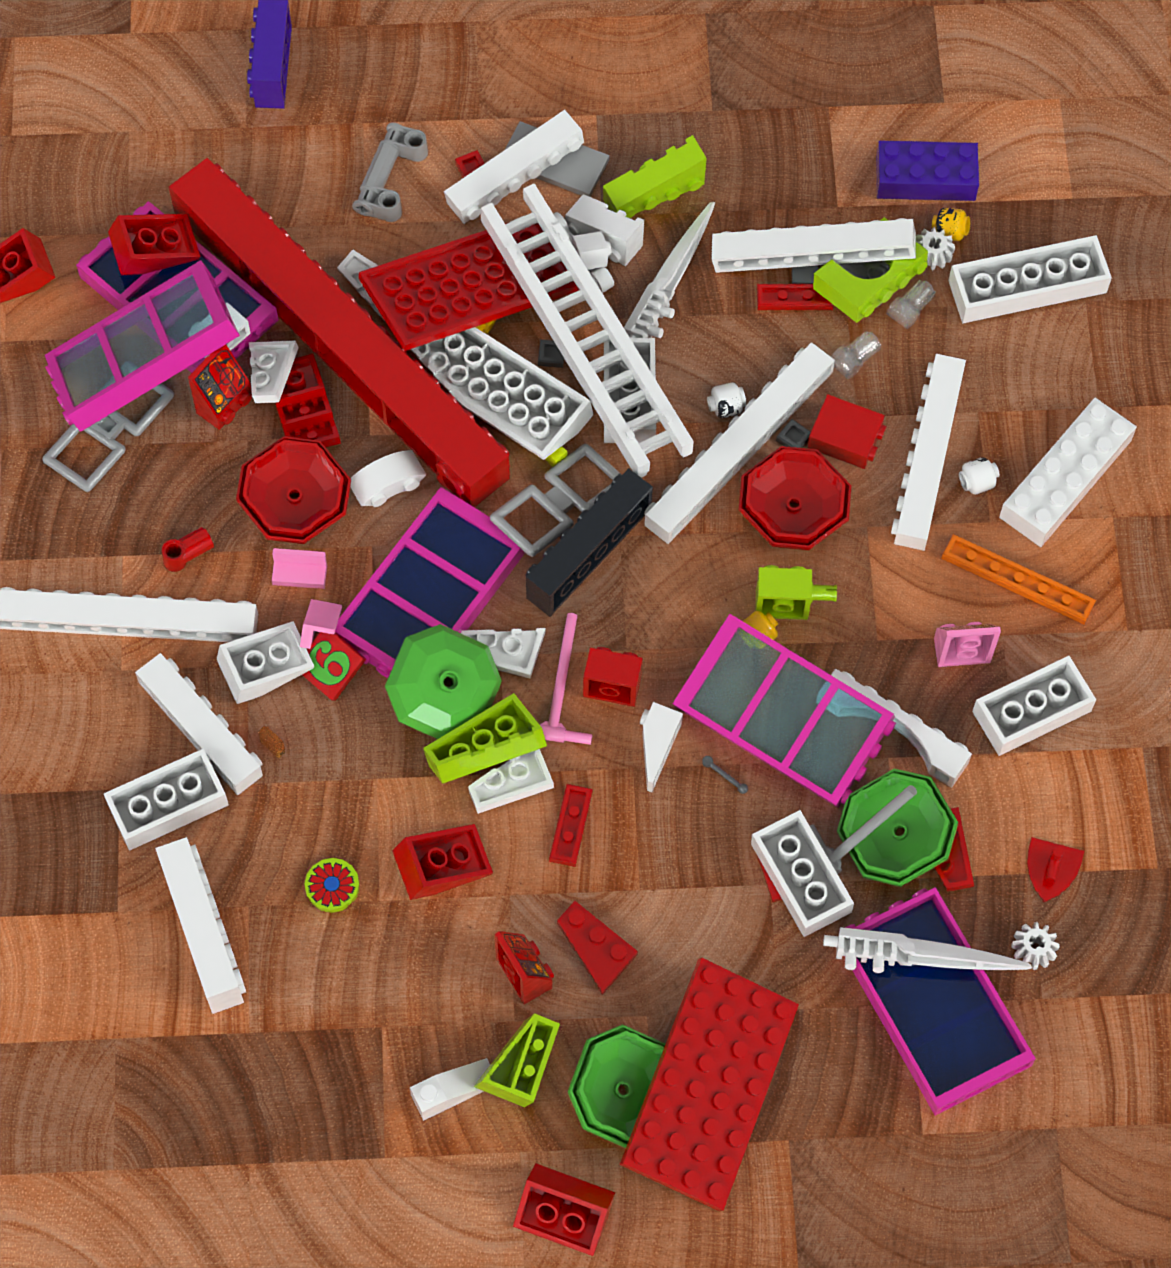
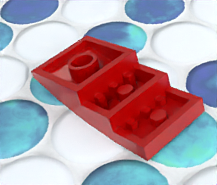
M309 354L295 358L280 401L275 403L284 436L318 440L325 447L341 444L314 355Z

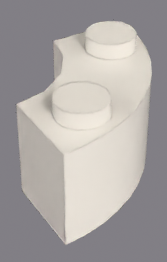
M413 450L400 451L384 456L362 468L351 477L350 487L361 506L378 507L384 504L388 498L398 493L416 489L420 484L419 482L426 476V473Z

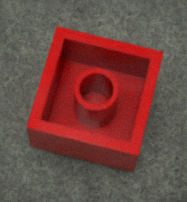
M590 647L583 676V697L635 707L642 677L643 658L631 652L621 654L612 652L605 647Z

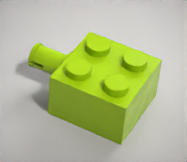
M775 565L759 567L755 611L759 610L764 615L769 612L775 619L808 620L810 605L813 600L836 602L837 585H813L812 569H806L801 566H794L792 568H779Z

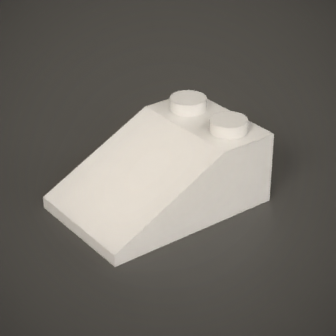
M294 621L219 646L217 661L237 704L263 696L314 668L307 649L300 647L301 636Z

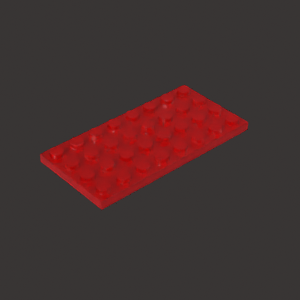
M536 223L512 234L518 244L544 231L539 223ZM487 230L359 272L358 279L404 351L533 307ZM548 242L524 253V256L531 263L555 252V249ZM561 261L535 274L542 283L566 272L567 269ZM572 281L547 294L551 300H555L579 291V288Z
M698 959L620 1165L717 1211H723L799 1004L707 959Z

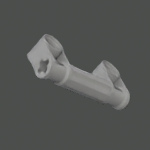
M389 123L386 127V136L379 143L367 174L360 186V195L353 202L352 207L361 215L394 222L402 216V207L399 194L396 191L384 188L397 157L415 162L426 159L428 156V145L424 132L402 126L398 123Z

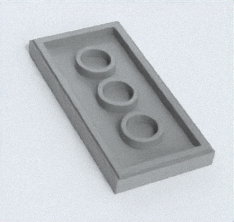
M520 121L505 150L537 129V127ZM581 145L578 150L562 157L557 164L547 167L536 178L581 196L584 194L591 197L609 162L610 155Z

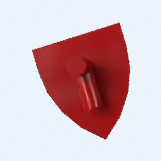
M1031 837L1027 857L1029 877L1035 891L1043 902L1059 896L1077 877L1084 851Z

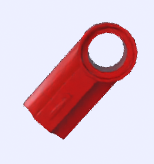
M200 527L178 540L171 539L166 541L162 546L164 567L171 572L181 571L188 561L214 548V543L206 529ZM171 554H179L176 558L169 557Z

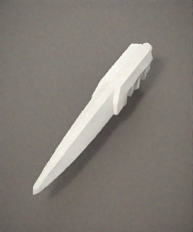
M710 202L668 256L653 282L648 284L624 326L630 338H652V336L661 338L663 336L664 330L658 327V318H673L675 310L669 308V301L675 294L674 290L696 251L712 214L715 202Z
M840 927L839 936L824 935L823 946L836 947V959H842V956H845V968L848 970L856 968V957L861 958L863 963L867 962V958L873 959V971L875 973H882L884 971V960L888 961L890 966H894L897 961L900 965L912 966L913 964L976 970H1027L1032 968L1031 964L1002 955L952 944L907 938L905 935Z

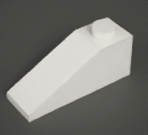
M655 702L652 703L650 710H644L640 720V724L643 725L642 736L647 791L652 792L683 719V713Z
M486 1058L437 1074L410 1087L412 1099L423 1121L484 1092L473 1086L490 1066L488 1059Z

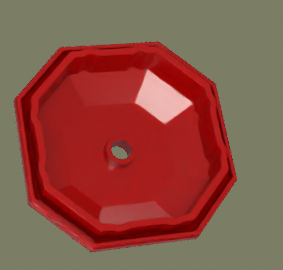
M283 436L241 466L236 501L267 540L305 544L346 515L351 478L321 441ZM292 493L299 494V497L297 499L290 498V495Z
M781 446L741 476L738 510L772 547L811 550L849 521L852 486L817 449ZM796 503L798 507L792 508L789 504Z

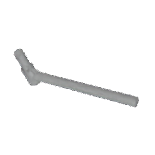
M909 785L835 850L826 846L814 824L810 825L837 874L842 871L840 859L917 794L914 786Z

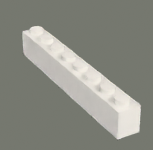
M905 218L890 221L873 220L863 223L848 222L836 225L822 224L810 227L772 228L769 230L750 229L743 232L725 231L712 235V262L716 273L825 265L831 259L837 264L916 258L913 219Z
M936 354L934 363H928L926 377L930 378L929 385L924 384L921 399L925 400V405L918 408L916 421L921 423L919 429L914 428L911 443L916 444L914 451H909L906 466L911 467L910 473H904L901 488L906 489L905 496H899L896 511L901 512L899 519L894 518L891 534L896 535L894 541L896 545L925 551L966 362L964 359Z

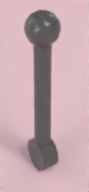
M703 757L702 764L704 767H711L736 786L739 793H747L748 786L746 784L739 783L714 764L712 757Z

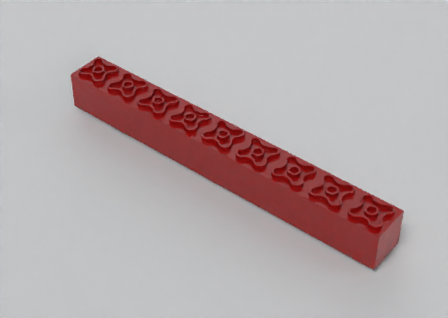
M206 158L168 186L174 213L188 215L192 231L236 275L276 307L278 317L437 475V480L444 488L475 508L510 479V454L505 446L497 442L485 427H480L475 423L473 415L464 409L451 393L448 392L446 394L441 389L437 379L428 374L416 359L412 360L399 342L395 341L383 326L380 325L378 327L373 322L370 313L360 307L351 294L348 292L344 293L340 289L338 282L328 275L316 260L309 259L304 248L296 243L284 228H278L269 213L262 210L250 195L246 196L241 191L239 184L234 179H231L218 163L213 164Z

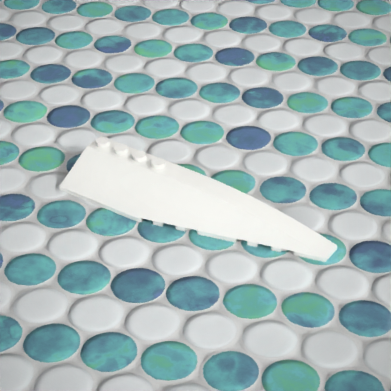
M352 250L337 269L384 320L358 279L359 272L378 265ZM476 327L410 349L464 409L543 460L576 436L593 416L592 405L589 399Z

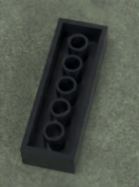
M629 468L623 475L621 473L618 474L612 481L606 493L603 491L597 496L590 510L586 509L579 515L577 523L572 529L569 527L562 533L560 541L555 547L553 545L545 551L543 559L537 565L533 564L528 569L525 575L526 599L551 617L645 517V510L652 503L653 486Z

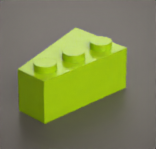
M535 1013L527 1018L473 1087L524 1108L533 1103L560 1023Z

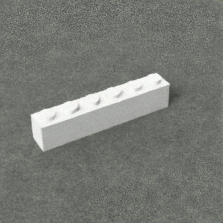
M563 110L445 190L444 194L447 204L464 224L469 220L476 219L481 214V207L493 203L494 206L497 205L503 197L509 193L516 192L522 184L538 177L547 167L557 164L562 157L578 150L584 143L582 129Z
M161 653L135 672L139 684L198 751L204 748L212 767L231 789L239 795L263 776L261 760L254 752L248 753L244 748L246 746L245 742L237 733L233 735L227 729L229 725L222 715L218 714L216 716L210 710L212 705L204 695L199 697L195 693L196 687L187 676L185 678L180 676L176 663L171 658L166 660Z

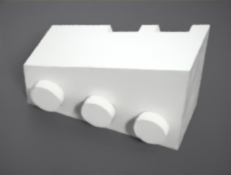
M583 194L565 215V221L569 226L570 232L575 236L602 231L605 240L609 241L611 245V256H608V258L613 262H619L626 266L643 246L644 220L639 217L635 221L625 217L627 215L626 212L622 210L615 213L607 209V204Z

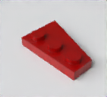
M959 807L951 808L958 821V826L949 858L934 867L947 892L974 887Z
M576 901L557 920L558 926L573 950L580 957L585 969L594 979L602 995L638 955L636 949Z

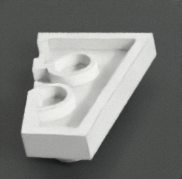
M296 341L249 342V349L251 351L250 365L252 367L251 388L255 403H276L280 401L299 348Z
M536 628V630L531 631L512 629L511 631L499 632L494 630H463L461 634L487 645L497 670L530 679L545 635V628Z
M538 749L510 759L498 769H492L469 785L468 789L476 811L479 814L554 788V783L541 751Z

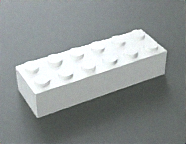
M1097 235L952 265L948 281L963 324L1104 294L1108 291L1112 277Z
M1094 398L1005 501L999 518L1039 547H1042L1132 441L1137 426L1097 398Z
M186 837L155 848L212 1014L244 1003L241 994L246 993V989L239 969L233 970L238 966L213 894H211L212 891L196 845L190 846Z

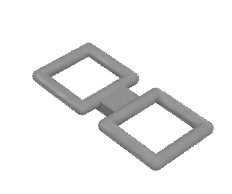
M127 363L121 369L123 377L139 367L133 363ZM113 378L106 387L115 383V378ZM162 383L154 387L153 390L159 393L161 397L137 424L119 412L114 411L83 430L113 450L87 480L55 459L80 432L74 424L67 429L43 456V463L85 492H90L125 453V446L116 441V437L124 429L134 436L141 435L173 399L174 392Z
M588 444L581 445L545 473V479L554 486L547 493L543 494L535 485H529L490 515L491 522L530 557L537 555L560 537L567 528L573 526V520L565 513L574 506L581 512L586 509L589 511L600 494L598 493L586 502L558 477L560 474L584 456L589 458L612 480L620 474ZM611 484L607 486L605 489H603L601 492L604 491L606 493L608 489L611 487ZM530 497L535 499L560 522L534 544H531L504 519L505 516Z

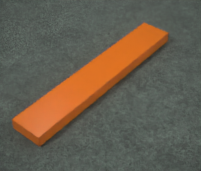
M954 534L942 554L941 559L1084 625L1096 602V599Z

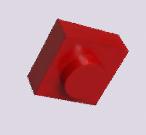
M478 150L455 159V164L463 178L485 164Z

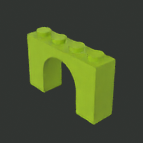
M884 217V218H882L880 221H889V220H887V219ZM916 242V258L886 260L885 262L890 267L889 271L874 279L855 277L831 259L814 273L813 289L857 323L862 318L870 316L878 305L887 302L899 288H904L915 275L924 272L928 265V250Z

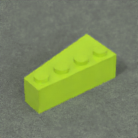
M692 135L685 139L687 144L678 149L672 146L665 150L667 154L659 160L653 161L651 158L644 162L636 173L630 170L604 185L603 200L608 205V209L615 213L622 210L627 214L625 217L632 218L638 212L645 209L651 210L664 201L674 200L681 194L688 191H696L704 185L706 156L694 136Z
M513 693L427 745L423 750L429 767L443 784L546 747L547 744L542 727Z

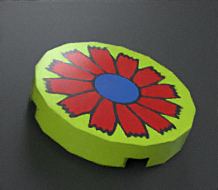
M337 858L323 859L314 864L308 871L304 883L309 901L319 910L330 913L346 909L348 905L355 901L360 888L357 872L352 865Z

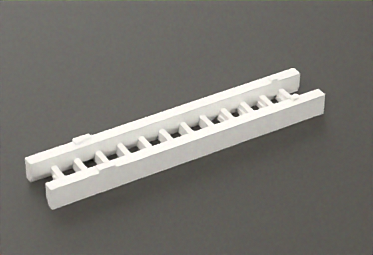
M532 184L523 188V199L532 213L510 221L506 225L493 203L481 207V222L632 471L641 478L646 476L650 469V461L645 454L671 442L674 443L683 458L692 454L693 439L536 185ZM539 223L544 232L518 244L516 243L512 234ZM548 242L552 244L555 252L531 263L524 256V253ZM562 261L567 269L566 272L542 283L539 281L535 273ZM569 282H575L579 291L552 302L547 294L548 292ZM585 300L587 301L591 311L564 322L559 312ZM598 320L604 330L577 342L571 333L572 331ZM608 340L612 342L616 350L591 362L588 361L583 353ZM622 361L628 368L627 371L603 382L600 381L596 374ZM636 381L641 389L640 391L613 402L608 393ZM647 401L649 402L653 411L627 423L625 422L621 413ZM661 422L666 431L638 443L634 433Z

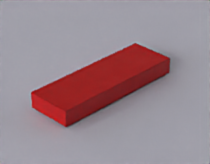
M757 284V310H833V304L815 291L813 284Z
M566 784L549 862L576 867L593 789Z

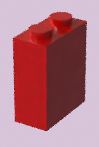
M827 394L809 435L807 448L817 449L822 454L865 469L868 461H874L878 447L875 446L877 439L882 441L887 426L883 425L885 415Z

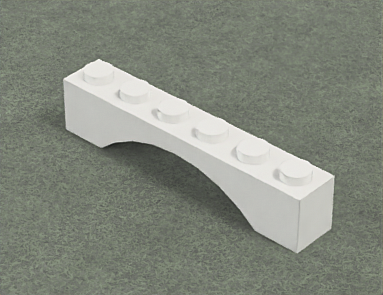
M837 669L834 670L831 676L894 713L895 718L893 721L896 722L894 729L904 735L918 750L925 762L928 773L949 787H953L968 765L972 755L966 746L959 742H952L939 729L930 728L918 716L904 712L896 702L880 697L872 687L863 686L856 682L851 674L844 671L840 672ZM826 681L818 693L817 704L820 703L831 683ZM838 689L826 708L838 717L855 716L876 721L881 717L880 713Z

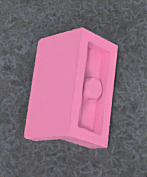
M273 549L272 585L325 589L327 573L325 552Z
M311 599L303 623L300 647L311 649L316 631L335 634L342 605Z

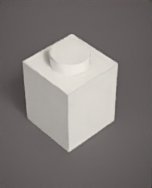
M602 231L572 236V245L588 270L607 267L608 256H611V245L609 241L605 240Z

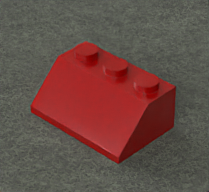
M535 1163L526 1180L513 1227L594 1256L616 1192Z

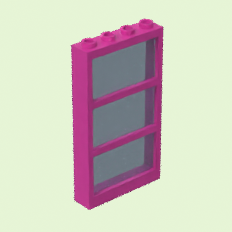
M202 260L45 354L48 363L45 368L53 379L51 381L53 388L59 394L57 400L65 410L62 412L64 418L70 426L74 424L81 432L240 335L214 277Z
M731 614L726 618L672 703L677 709L837 808L841 803L845 805L846 800L853 793L850 788L855 780L860 782L867 771V768L864 766L869 758L875 759L882 747L879 742L884 735L888 737L896 725V722L893 721L895 718L894 713Z

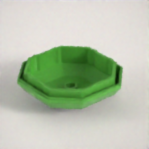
M439 624L405 637L385 684V689L398 722L435 739H439L490 708L502 680L487 645ZM445 677L451 679L452 684L450 687L444 685Z
M894 768L850 794L845 802L837 829L842 842L909 785L914 786L917 790V794L849 851L863 878L901 887L948 860L958 821L931 777ZM899 828L905 829L904 834L901 836L895 834Z
M623 1024L586 1040L567 1091L583 1130L626 1148L665 1043ZM620 1085L625 1087V1095L619 1093L618 1088Z

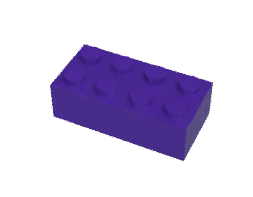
M258 0V7L253 9V21L256 22V25L251 30V42L254 43V46L249 50V62L252 63L251 69L247 71V83L250 84L249 94L250 98H254L255 108L285 109L292 32L288 0Z
M879 141L876 154L877 199L976 201L979 188L978 143Z

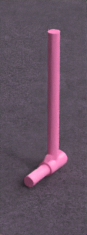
M568 613L549 721L543 722L540 726L543 729L545 740L591 745L592 734L567 731L562 723H559L577 621L576 614Z

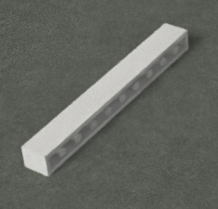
M812 342L805 349L801 348L794 356V361L789 366L786 364L781 368L774 382L769 381L763 387L761 395L757 399L753 398L745 407V412L740 417L738 415L735 416L729 423L728 429L723 434L720 432L713 439L712 446L707 451L702 450L698 454L692 467H686L680 473L679 480L673 486L670 484L665 488L661 495L662 498L657 503L652 502L647 507L644 513L645 526L669 544L833 373L835 360Z
M10 587L0 589V629L231 642L257 632V606L248 601L227 603L220 599H213L211 601H199L196 598L175 600L167 596L158 598H147L143 595L123 597L115 593L94 595L91 592L70 594L62 590L42 592L38 589H28L27 591H18Z

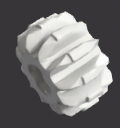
M935 227L931 229V232L924 229L921 235L916 236V242L928 250L927 263L932 271L936 265L943 269L946 263H950L953 257L952 254L955 251L952 236H944V229L936 232Z
M1038 922L1033 923L1032 929L1029 925L1024 924L1022 931L1015 932L1014 937L1016 940L1011 944V947L1017 950L1014 954L1015 959L1023 957L1024 962L1032 963L1033 970L1038 968L1039 963L1044 968L1048 967L1049 960L1054 961L1056 959L1055 951L1059 949V944L1053 942L1057 937L1056 933L1048 934V925H1045L1043 929H1039ZM1034 943H1038L1040 945L1036 949L1031 947V945H1033Z

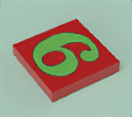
M320 632L312 642L311 649H307L314 668L302 674V676L329 699L336 701L366 661V658L338 634Z

